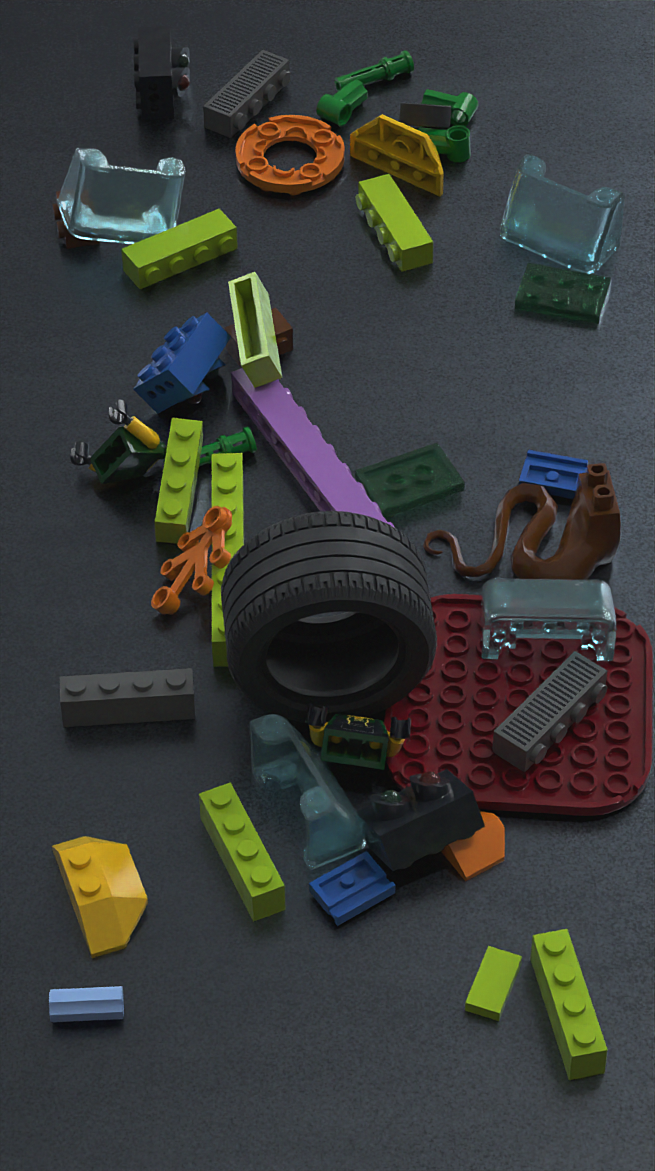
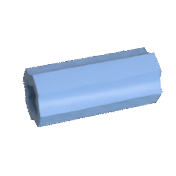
M123 986L50 989V1022L123 1019Z

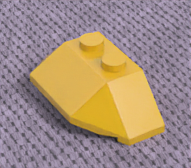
M383 114L350 134V156L439 197L443 194L444 172L437 148L428 134Z
M84 836L53 845V853L91 958L126 948L130 936L148 904L147 895L127 844Z

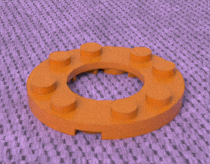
M302 115L274 116L269 118V122L263 123L260 126L253 124L241 134L235 151L236 165L246 180L263 191L288 193L290 195H299L302 192L317 189L334 180L341 171L345 160V147L341 136H337L332 132L331 126L327 123ZM299 141L312 147L317 154V158L314 159L313 163L301 166L300 170L295 171V168H291L289 171L276 169V165L270 166L268 160L264 158V153L275 143Z

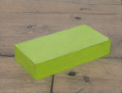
M488 946L466 999L465 1011L499 1021L520 970L522 956Z

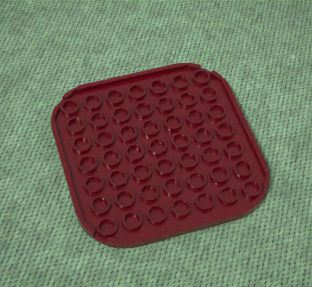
M445 594L430 598L437 635L436 653L431 668L422 681L407 696L385 709L384 725L389 732L391 717H397V720L411 718L410 738L405 739L397 755L393 757L386 756L385 769L399 789L403 790L411 786L409 777L412 775H435L448 769L474 792L479 809L579 816L604 815L617 811L630 804L641 794L649 780L652 765L653 652L651 641L640 624L636 626L626 618L627 613L620 609L589 601L469 594ZM576 651L607 670V692L599 703L594 702L588 708L586 715L579 723L574 722L568 728L561 742L554 743L547 750L545 757L540 763H534L524 773L492 752L494 730Z

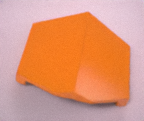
M480 812L485 827L476 831L472 837L457 840L445 846L441 851L465 881L504 861L505 827L501 820L493 813Z

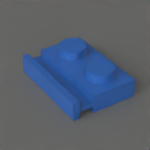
M528 450L519 484L540 485L546 489L549 495L574 499L579 473L587 472L588 460Z
M365 851L310 882L309 892L326 913L335 919V924L339 926L395 894V884L386 878V873L370 854Z

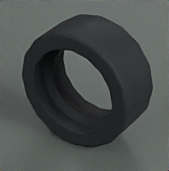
M418 103L400 104L399 122L405 125L437 128L450 127L451 106Z

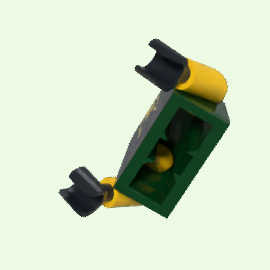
M120 399L116 400L117 410L109 406V419L113 424L119 425L124 423L125 426H119L92 456L88 455L89 446L84 442L78 441L75 443V447L71 448V462L77 466L88 464V468L97 473L101 484L141 477L158 460H163L166 456L167 446L165 443L160 442L159 435L135 416L130 417L127 414V403Z
M311 703L308 706L305 723L309 725L312 742L322 747L321 761L384 770L386 756L393 757L397 755L405 739L410 738L411 718L397 720V717H391L389 732L386 730L383 721L379 719L335 714L329 722H326L328 707L318 708Z

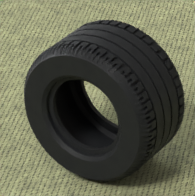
M320 511L296 515L265 528L248 540L236 552L225 570L221 586V602L229 671L237 687L249 700L277 716L305 722L309 703L318 708H323V706L329 708L326 722H329L335 714L359 717L371 716L402 700L422 681L431 668L436 653L437 635L425 565L412 541L401 531L385 522L366 515L344 511ZM329 612H345L327 617H309Z

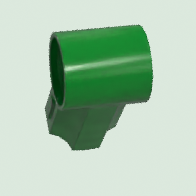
M358 80L349 82L333 96L330 94L323 95L317 104L316 113L318 116L338 126H343L348 122L352 110L368 98V91L364 88L363 83Z
M426 89L421 104L451 106L450 123L453 126L464 127L469 124L479 106L476 97L470 93L462 92L458 96L429 89Z
M452 126L448 130L419 127V131L428 134L436 146L438 154L447 155V158L453 162H464L470 158V131L468 128Z

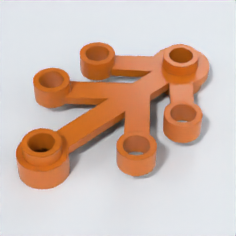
M220 506L210 508L203 518L202 526L191 532L184 533L179 538L177 546L184 553L163 563L160 570L161 574L167 579L175 581L170 588L167 586L159 588L152 597L151 606L161 614L172 615L178 610L180 606L178 595L194 570L195 579L192 583V589L202 596L207 595L212 590L214 581L207 576L208 548L212 544L213 551L210 554L209 561L219 569L224 568L231 559V553L224 549L225 533L232 524V512L228 508Z

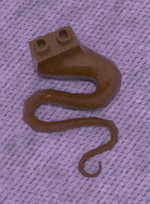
M605 463L589 464L587 472L579 473L576 493L559 548L554 556L544 560L535 555L541 541L556 521L558 506L543 486L521 483L509 489L496 509L492 550L484 564L477 567L467 566L463 562L457 538L448 531L439 529L428 533L423 542V547L430 554H442V551L429 548V543L435 538L444 539L450 544L454 569L461 576L480 577L489 574L503 556L511 510L516 504L527 501L536 504L538 509L523 529L511 555L512 571L533 591L548 596L572 592L589 579L598 566L609 564L615 557L620 544L623 528L610 471L607 470Z

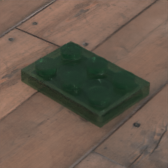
M528 263L515 298V309L599 324L610 291L612 278Z
M438 442L355 470V480L364 486L369 499L378 504L384 518L451 496L465 489L464 480Z

